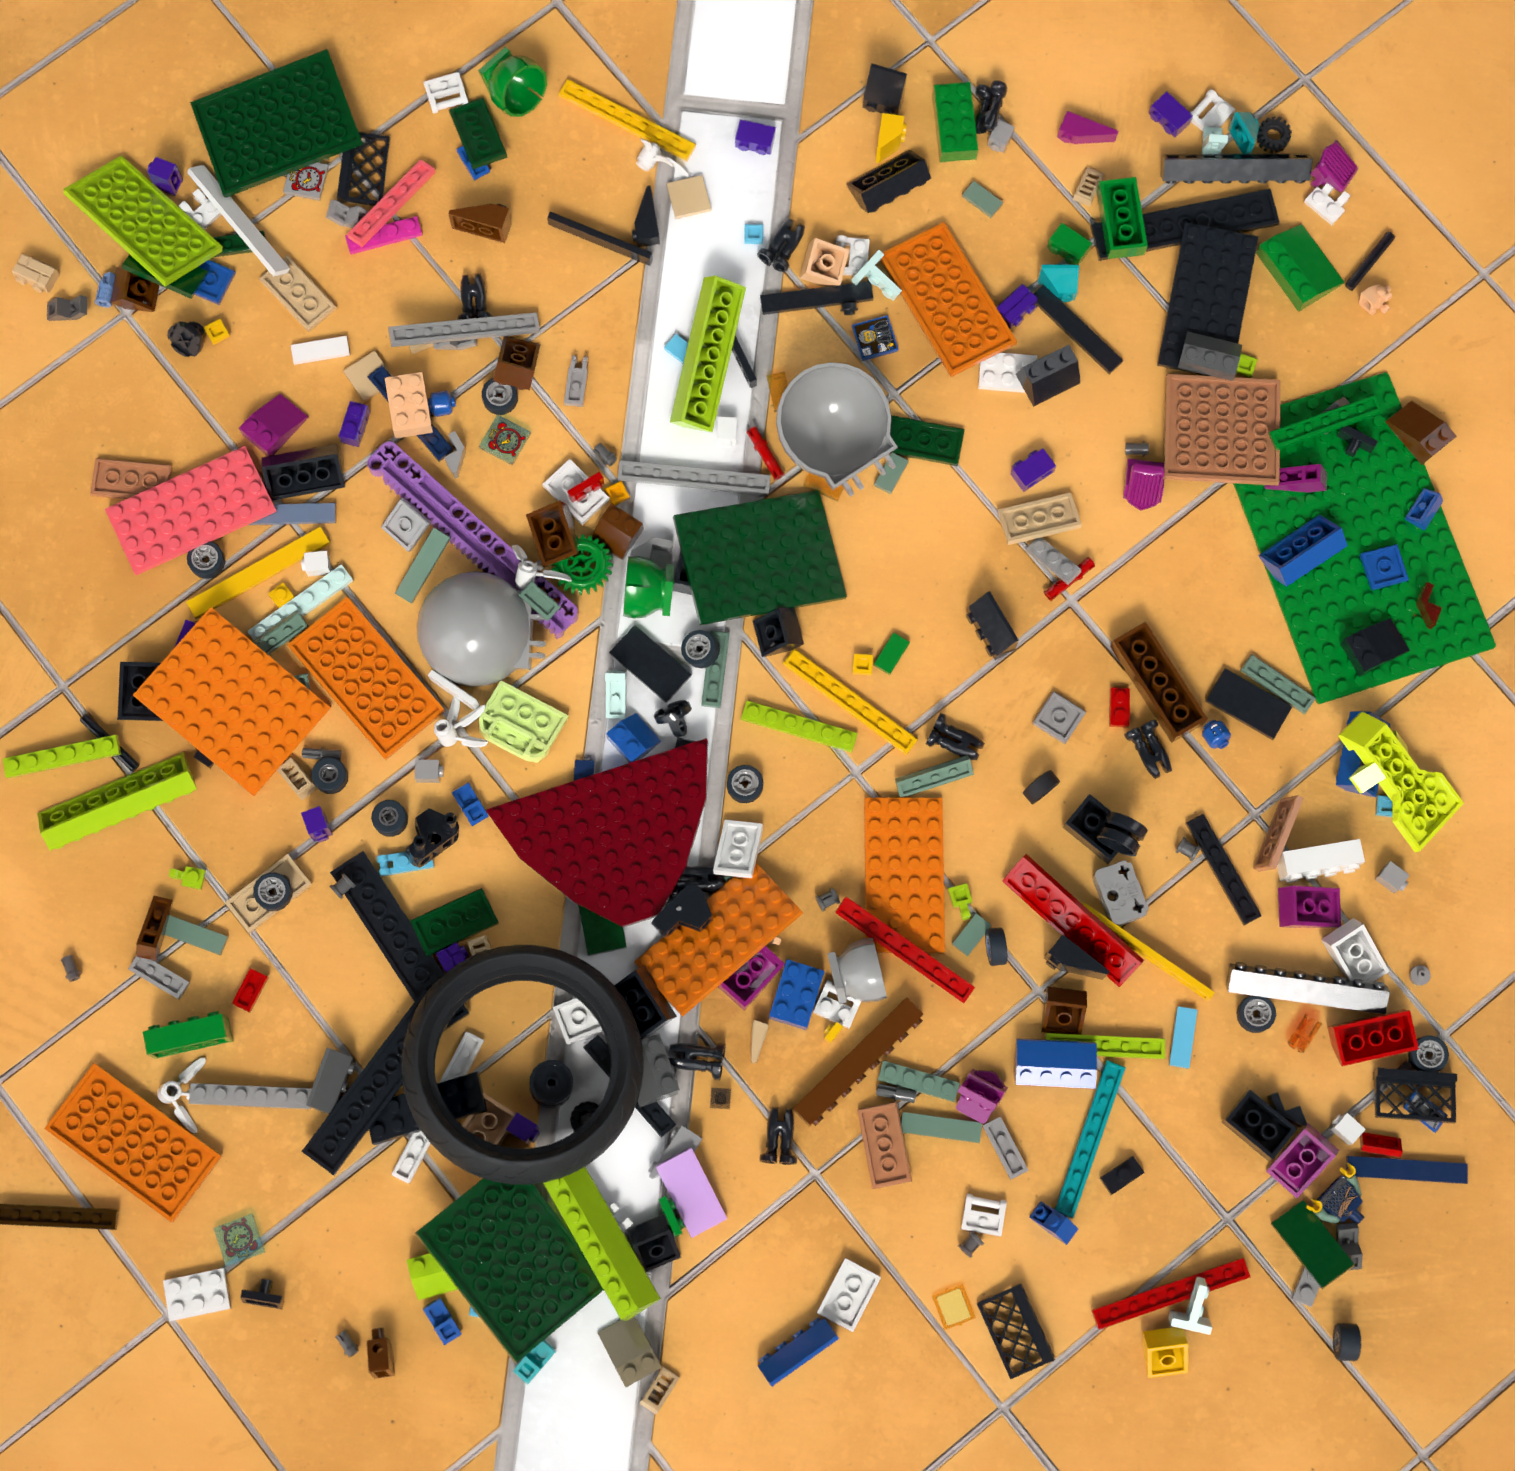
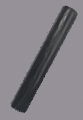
M1387 232L1346 282L1345 287L1353 291L1393 242L1395 239L1394 234Z
M84 714L80 718V722L97 738L110 736L88 714ZM120 746L121 755L116 757L130 771L134 772L139 767V764Z

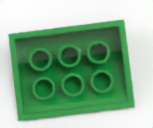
M1302 224L1268 239L1260 244L1256 252L1298 312L1345 283Z

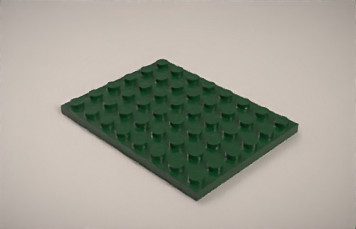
M328 49L190 102L224 198L363 145Z
M819 490L673 516L699 626L766 614L777 608H799L847 598Z
M482 1179L415 1232L416 1236L515 1363L520 1361L604 1290L574 1236L533 1184L514 1185Z

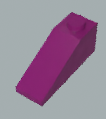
M1067 111L1057 138L1065 143L1072 144L1115 142L1119 131Z
M1321 464L1279 468V485H1264V488L1296 492L1327 491V472Z

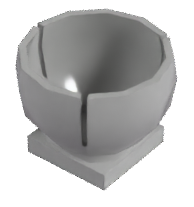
M865 938L851 943L840 956H837L835 952L827 953L839 1004L847 1003V997L864 1003L878 1002L887 998L873 938Z

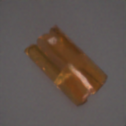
M1307 1014L1304 1015L1287 1042L1293 1049L1298 1047V1052L1300 1053L1306 1051L1322 1025L1318 1021L1314 1026L1316 1020L1312 1017L1308 1020L1309 1016Z

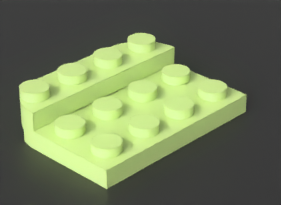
M500 681L486 703L485 711L479 717V732L487 741L523 760L538 763L549 754L551 746L567 722L569 715Z

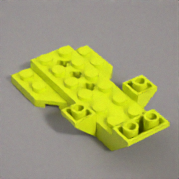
M1360 712L1338 735L1349 751L1354 750L1365 764L1360 766L1349 779L1359 793H1363L1379 783L1392 801V822L1414 852L1421 851L1464 804L1442 773L1426 772V770L1418 768L1408 754L1406 743L1398 732H1392L1386 723L1364 712Z

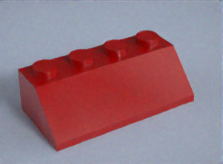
M1403 1009L1327 1026L1331 1045L1341 1066L1419 1050L1410 1010Z

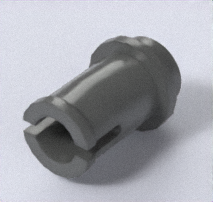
M1145 441L1143 443H1125V455L1145 456L1149 453V443H1145Z
M602 443L597 444L595 449H593V452L604 461L605 465L612 466L616 462V454L611 453Z
M73 955L61 959L67 974L65 977L69 982L81 978V971H78Z
M347 1330L340 1332L335 1337L344 1349V1355L350 1358L359 1352L358 1344L355 1345Z

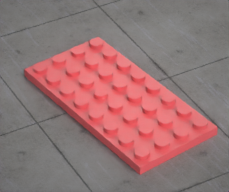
M245 446L105 509L136 576L209 541H214L277 512Z

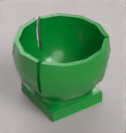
M506 47L478 70L493 103L511 117H522L533 111L542 99L529 90L528 87L544 97L547 87L546 72L534 60L528 57L512 56L510 50Z
M628 556L623 609L624 617L632 619L646 618L658 610H662V616H670L674 565L666 564V568L662 569L651 559L640 556Z

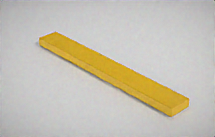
M569 79L566 80L559 92V97L639 138L657 144L661 149L686 162L696 148L695 143Z
M320 526L186 601L194 617L198 619L210 607L213 609L218 608L298 563L301 559H304V553L317 552L330 545V542Z
M795 648L783 662L786 668L903 754L907 755L918 741L916 737Z
M1084 902L1082 903L1139 955L1206 1001L1212 998L1215 993L1214 991Z

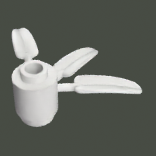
M641 138L644 147L637 157V166L645 171H649L657 161L669 164L671 167L674 166L686 178H689L688 173L682 166L671 158L661 155L662 152L657 144L650 143Z
M512 545L517 559L521 560L518 564L515 578L516 586L519 589L524 590L531 581H535L536 576L572 581L569 576L551 570H544L543 573L537 572L544 568L541 560L535 563L526 560L527 555L519 545Z
M453 696L447 720H439L434 726V733L443 746L449 747L459 740L462 741L464 746H486L487 740L470 736L462 738L458 736L455 730L460 725L466 727L475 721L485 711V705H481L461 718L458 723L452 725V721L457 720L460 710V700Z
M200 1058L187 1067L179 1075L180 1080L178 1082H166L160 1086L157 1092L161 1102L174 1104L176 1107L174 1110L175 1115L184 1127L194 1134L197 1133L195 1123L183 1106H179L176 1100L180 1095L187 1096L189 1100L190 1089L187 1092L181 1091L180 1084L182 1082L184 1084L188 1083L199 1072L206 1062L205 1058Z

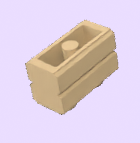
M21 254L18 263H16L12 270L18 283L22 285L30 284L34 290L40 293L43 291L50 293L54 283L59 278L56 268L25 254Z

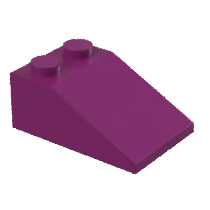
M279 394L251 414L239 427V430L248 441L265 455L272 456L276 454L309 417L283 395Z
M1308 886L1278 888L1280 927H1341L1340 888Z
M765 946L720 984L718 988L745 1011L785 963Z
M1308 1123L1266 1172L1293 1196L1298 1198L1336 1157L1339 1149Z

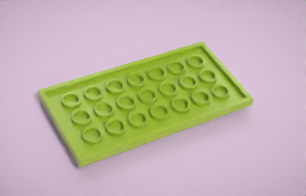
M122 155L63 189V194L165 287L222 252L223 246Z

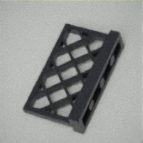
M359 132L360 137L364 138L367 144L361 148L358 146L342 153L337 201L342 204L350 202L375 206L383 198L390 136ZM384 141L385 147L378 151L373 143ZM371 146L376 153L368 158L363 150ZM360 153L365 161L358 165L353 158ZM379 156L383 164L376 168L371 160ZM368 163L373 168V171L366 175L361 167ZM358 170L363 178L355 182L351 174ZM377 173L381 181L374 185L369 177ZM366 180L371 188L364 192L359 187V184ZM355 187L361 193L357 198L349 197V191ZM375 190L379 195L378 201L370 200L367 194Z
M1377 1068L1373 1072V1080H1375V1118L1456 1123L1457 1074ZM1380 1083H1387L1393 1090L1388 1095H1385L1380 1090ZM1401 1085H1407L1412 1090L1407 1097L1398 1090ZM1421 1086H1427L1433 1093L1428 1098H1425L1418 1089ZM1441 1088H1450V1097L1445 1100L1437 1091ZM1394 1091L1403 1100L1397 1106L1388 1098ZM1414 1093L1423 1101L1417 1108L1408 1100ZM1433 1095L1443 1103L1437 1109L1428 1102ZM1384 1100L1393 1108L1389 1113H1380V1104ZM1404 1102L1413 1109L1409 1115L1403 1114L1398 1109ZM1424 1103L1433 1112L1429 1116H1423L1418 1110ZM1445 1105L1450 1110L1451 1118L1443 1117L1438 1110Z
M1022 1283L977 1303L1010 1380L1055 1360V1356ZM1012 1293L1015 1299L1012 1308L1001 1304L1004 1295ZM1000 1298L999 1303L993 1301L995 1299ZM989 1302L998 1305L994 1316L986 1314L982 1305ZM1016 1304H1017V1306H1018V1308H1019L1020 1311L1015 1310ZM1000 1306L1011 1310L1008 1321L996 1318ZM1013 1312L1022 1315L1023 1322L1021 1327L1009 1323ZM995 1320L1006 1324L1003 1335L994 1332L992 1327ZM1024 1324H1026L1028 1330L1023 1328ZM1008 1325L1019 1329L1016 1341L1005 1337ZM1022 1331L1031 1335L1030 1346L1018 1342ZM996 1336L1001 1338L1000 1343L998 1342ZM1003 1339L1015 1343L1011 1354L1002 1351L1001 1344ZM1033 1342L1037 1349L1032 1347ZM1017 1344L1028 1348L1024 1360L1013 1356ZM1030 1350L1038 1352L1042 1361L1036 1364L1028 1362L1027 1358ZM1005 1355L1010 1357L1008 1362ZM1012 1358L1023 1362L1021 1370L1012 1373L1009 1366ZM1025 1363L1031 1365L1027 1368H1024Z

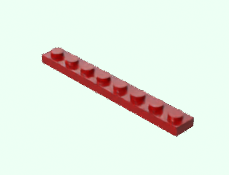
M845 896L836 909L835 913L868 937L873 938L878 944L962 1003L966 1002L975 989L969 982L847 896Z
M1241 1258L1091 1310L1097 1329L1100 1330L1190 1299L1197 1277L1205 1279L1209 1292L1251 1278L1245 1260Z

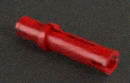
M757 426L750 428V431L748 430L746 433L754 444V450L758 451L774 480L782 478L781 476H784L785 473L767 446V440L763 439Z
M1087 557L1077 565L1081 568V573L1069 585L1059 579L1050 588L1045 590L1044 595L1047 599L1052 601L1074 582L1083 579V576L1095 567L1092 559Z

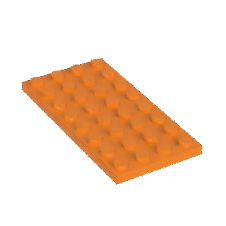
M944 222L882 252L884 256L880 261L894 284L902 290L901 296L950 377L1017 344V340Z
M345 597L287 644L290 650L385 761L445 712L440 703L348 597Z
M864 798L865 910L926 953H945L942 798ZM874 941L877 953H891Z
M757 863L755 864L752 878L734 876L706 900L713 921L701 932L680 925L671 935L666 938L663 936L634 961L638 968H647L658 990L682 1017L803 914L801 909Z
M93 1063L44 1128L171 1223L175 1221L222 1157L95 1063Z

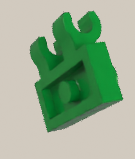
M666 1196L660 1198V1208L668 1219L671 1232L674 1233L675 1237L682 1235L681 1230L686 1226L680 1217H675L673 1211L677 1208L672 1198L669 1200Z

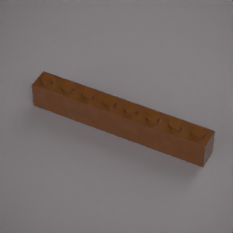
M906 997L793 1108V1111L809 1127L812 1124L818 1125L824 1119L822 1114L826 1110L831 1112L838 1105L836 1101L841 1096L845 1098L852 1091L850 1087L855 1082L859 1084L866 1077L864 1073L869 1068L874 1070L881 1063L878 1059L882 1055L887 1057L895 1049L893 1045L897 1041L901 1043L909 1035L907 1031L911 1027L915 1029L922 1023L921 1017L923 1013Z

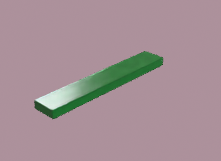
M1372 395L1270 431L1268 435L1277 451L1382 413V409L1376 396Z

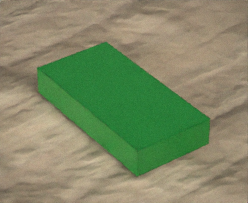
M893 633L875 661L874 666L891 675L910 642Z

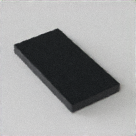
M636 625L609 652L615 660L666 704L692 677L689 671Z
M1226 668L1205 701L1271 740H1274L1292 709V706Z

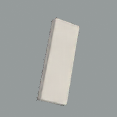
M347 336L291 345L294 365L350 356Z
M430 671L428 676L433 683L471 709L475 710L480 707L477 699L436 671Z

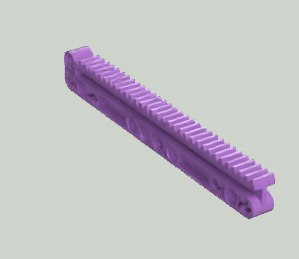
M388 441L382 444L369 457L367 465L370 473L375 477L383 476L382 479L385 485H389L391 490L394 489L396 495H400V498H405L428 518L433 528L451 537L450 544H454L456 549L460 548L461 553L466 554L467 559L471 558L472 563L477 564L478 569L482 568L484 573H490L502 578L518 591H523L516 586L515 582L518 564L521 560L517 559L513 549L395 443ZM387 452H394L396 458L394 459V456L391 453L387 454ZM402 462L408 463L405 468L399 467ZM375 463H381L380 468H372ZM412 471L414 472V474H415L416 476H418V477L421 476V478H420V479H418L417 477L414 478ZM457 511L463 512L461 517L454 516ZM470 524H477V527L475 529H468V526ZM484 536L491 537L488 542L481 541ZM498 548L505 549L504 553L500 555L496 554L495 551ZM536 576L534 583L538 587H545V591L550 598H559L561 600L558 603L561 608L549 621L538 620L539 624L543 623L545 629L549 628L550 634L554 633L555 638L559 639L571 624L577 622L579 617L577 607L543 576ZM566 611L569 613L573 612V615L566 616Z

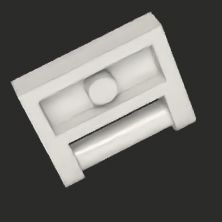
M459 72L424 81L433 114L438 113L442 109L468 103ZM457 93L460 94V97L439 103L435 102V99Z
M1210 89L1201 103L1193 111H1190L1193 115L1191 123L1202 131L1204 127L1221 128L1234 113L1235 108L1220 98L1214 90ZM1212 101L1215 105L1201 120L1198 116Z
M846 236L836 237L837 246L845 248V245L850 246L849 267H845L843 275L855 276L868 262L870 239L848 238Z
M827 980L813 1013L834 1023L838 1022L843 1027L849 1029L861 1001L847 997V1000L854 1002L853 1006L849 1007L827 997L828 992L837 995L835 985Z
M967 1193L961 1229L1001 1237L1007 1200H990L974 1197L973 1194ZM973 1204L999 1209L998 1215L974 1211L971 1210V1206Z

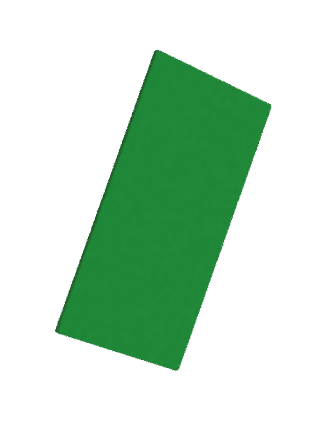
M1386 372L1280 405V428L1321 414L1334 402L1343 397L1349 403L1372 395L1376 396L1382 413L1348 425L1378 441L1371 453L1359 448L1354 457L1345 454L1344 451L1349 442L1337 437L1341 428L1331 431L1326 435L1322 434L1280 449L1279 468L1321 464L1327 472V491L1296 492L1265 489L1264 485L1233 483L1260 554L1318 515L1323 516L1342 528L1348 546L1287 587L1275 580L1265 566L1317 704L1333 701L1474 656L1496 647L1442 507H1439L1426 530H1422L1405 520L1422 490L1425 488L1435 492L1425 464L1421 465L1385 423V421L1402 409L1391 378ZM1397 544L1409 580L1371 591L1359 555ZM1391 618L1410 651L1359 677L1340 644L1345 638Z

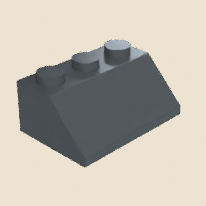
M1187 331L1178 368L1233 381L1242 345Z
M660 1034L641 1040L644 1071L637 1101L639 1108L675 1096L680 1090Z
M326 1048L306 1105L314 1110L330 1114L341 1100L342 1094L348 1090L349 1082L347 1080L349 1074L354 1073L356 1067L355 1059L333 1049Z

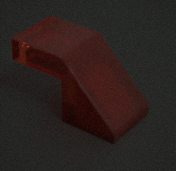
M1426 582L1421 589L1416 605L1427 628L1432 629L1437 623L1442 607L1428 602L1434 584Z

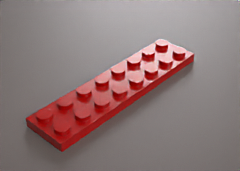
M1027 854L1020 859L1002 880L1004 884L1057 932L1066 936L1110 972L1107 977L1118 987L1143 963L1144 959Z

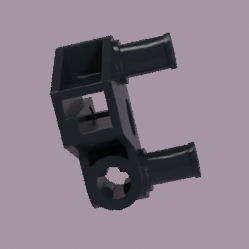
M428 808L415 818L417 836L414 837L413 843L405 851L413 866L423 867L458 840L459 824L454 813L450 812L443 815Z
M691 884L686 886L653 919L651 924L666 938L680 925L701 932L713 921V917L701 888ZM680 906L681 910H676V907Z

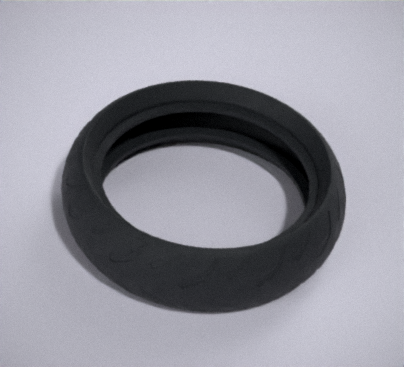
M512 945L486 950L467 958L447 971L432 985L416 1008L408 1026L402 1052V1079L407 1103L414 1120L428 1141L445 1158L461 1169L483 1179L514 1185L544 1183L577 1172L602 1155L615 1142L630 1120L639 1098L644 1071L642 1042L637 1023L631 1009L614 984L584 960L558 949L537 945ZM506 982H541L571 994L582 1002L594 1015L603 1030L609 1048L611 1060L610 1080L605 1095L596 1111L579 1129L569 1136L541 1147L509 1148L492 1144L475 1136L464 1128L450 1113L442 1100L436 1083V1052L442 1033L449 1020L473 996L485 989Z

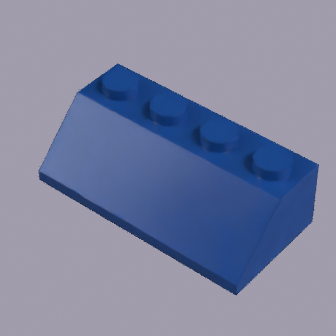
M1318 515L1259 554V558L1275 580L1287 587L1348 545L1342 528L1323 516Z
M1350 711L1347 721L1348 725L1360 712H1364L1386 723L1390 728V723L1370 711ZM1343 745L1339 770L1336 776V785L1345 791L1376 797L1379 783L1365 792L1359 793L1349 779L1360 766L1365 764L1354 750L1349 751Z
M1016 1039L1014 1065L1016 1085L1096 1089V1042Z
M819 1318L808 1324L810 1329L805 1332L801 1329L792 1336L794 1340L789 1344L784 1341L775 1348L777 1350L775 1354L770 1356L768 1353L759 1359L761 1364L758 1365V1368L771 1387L839 1339L825 1318L822 1320Z

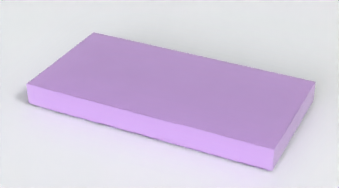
M691 1147L655 1166L691 1238L727 1219Z

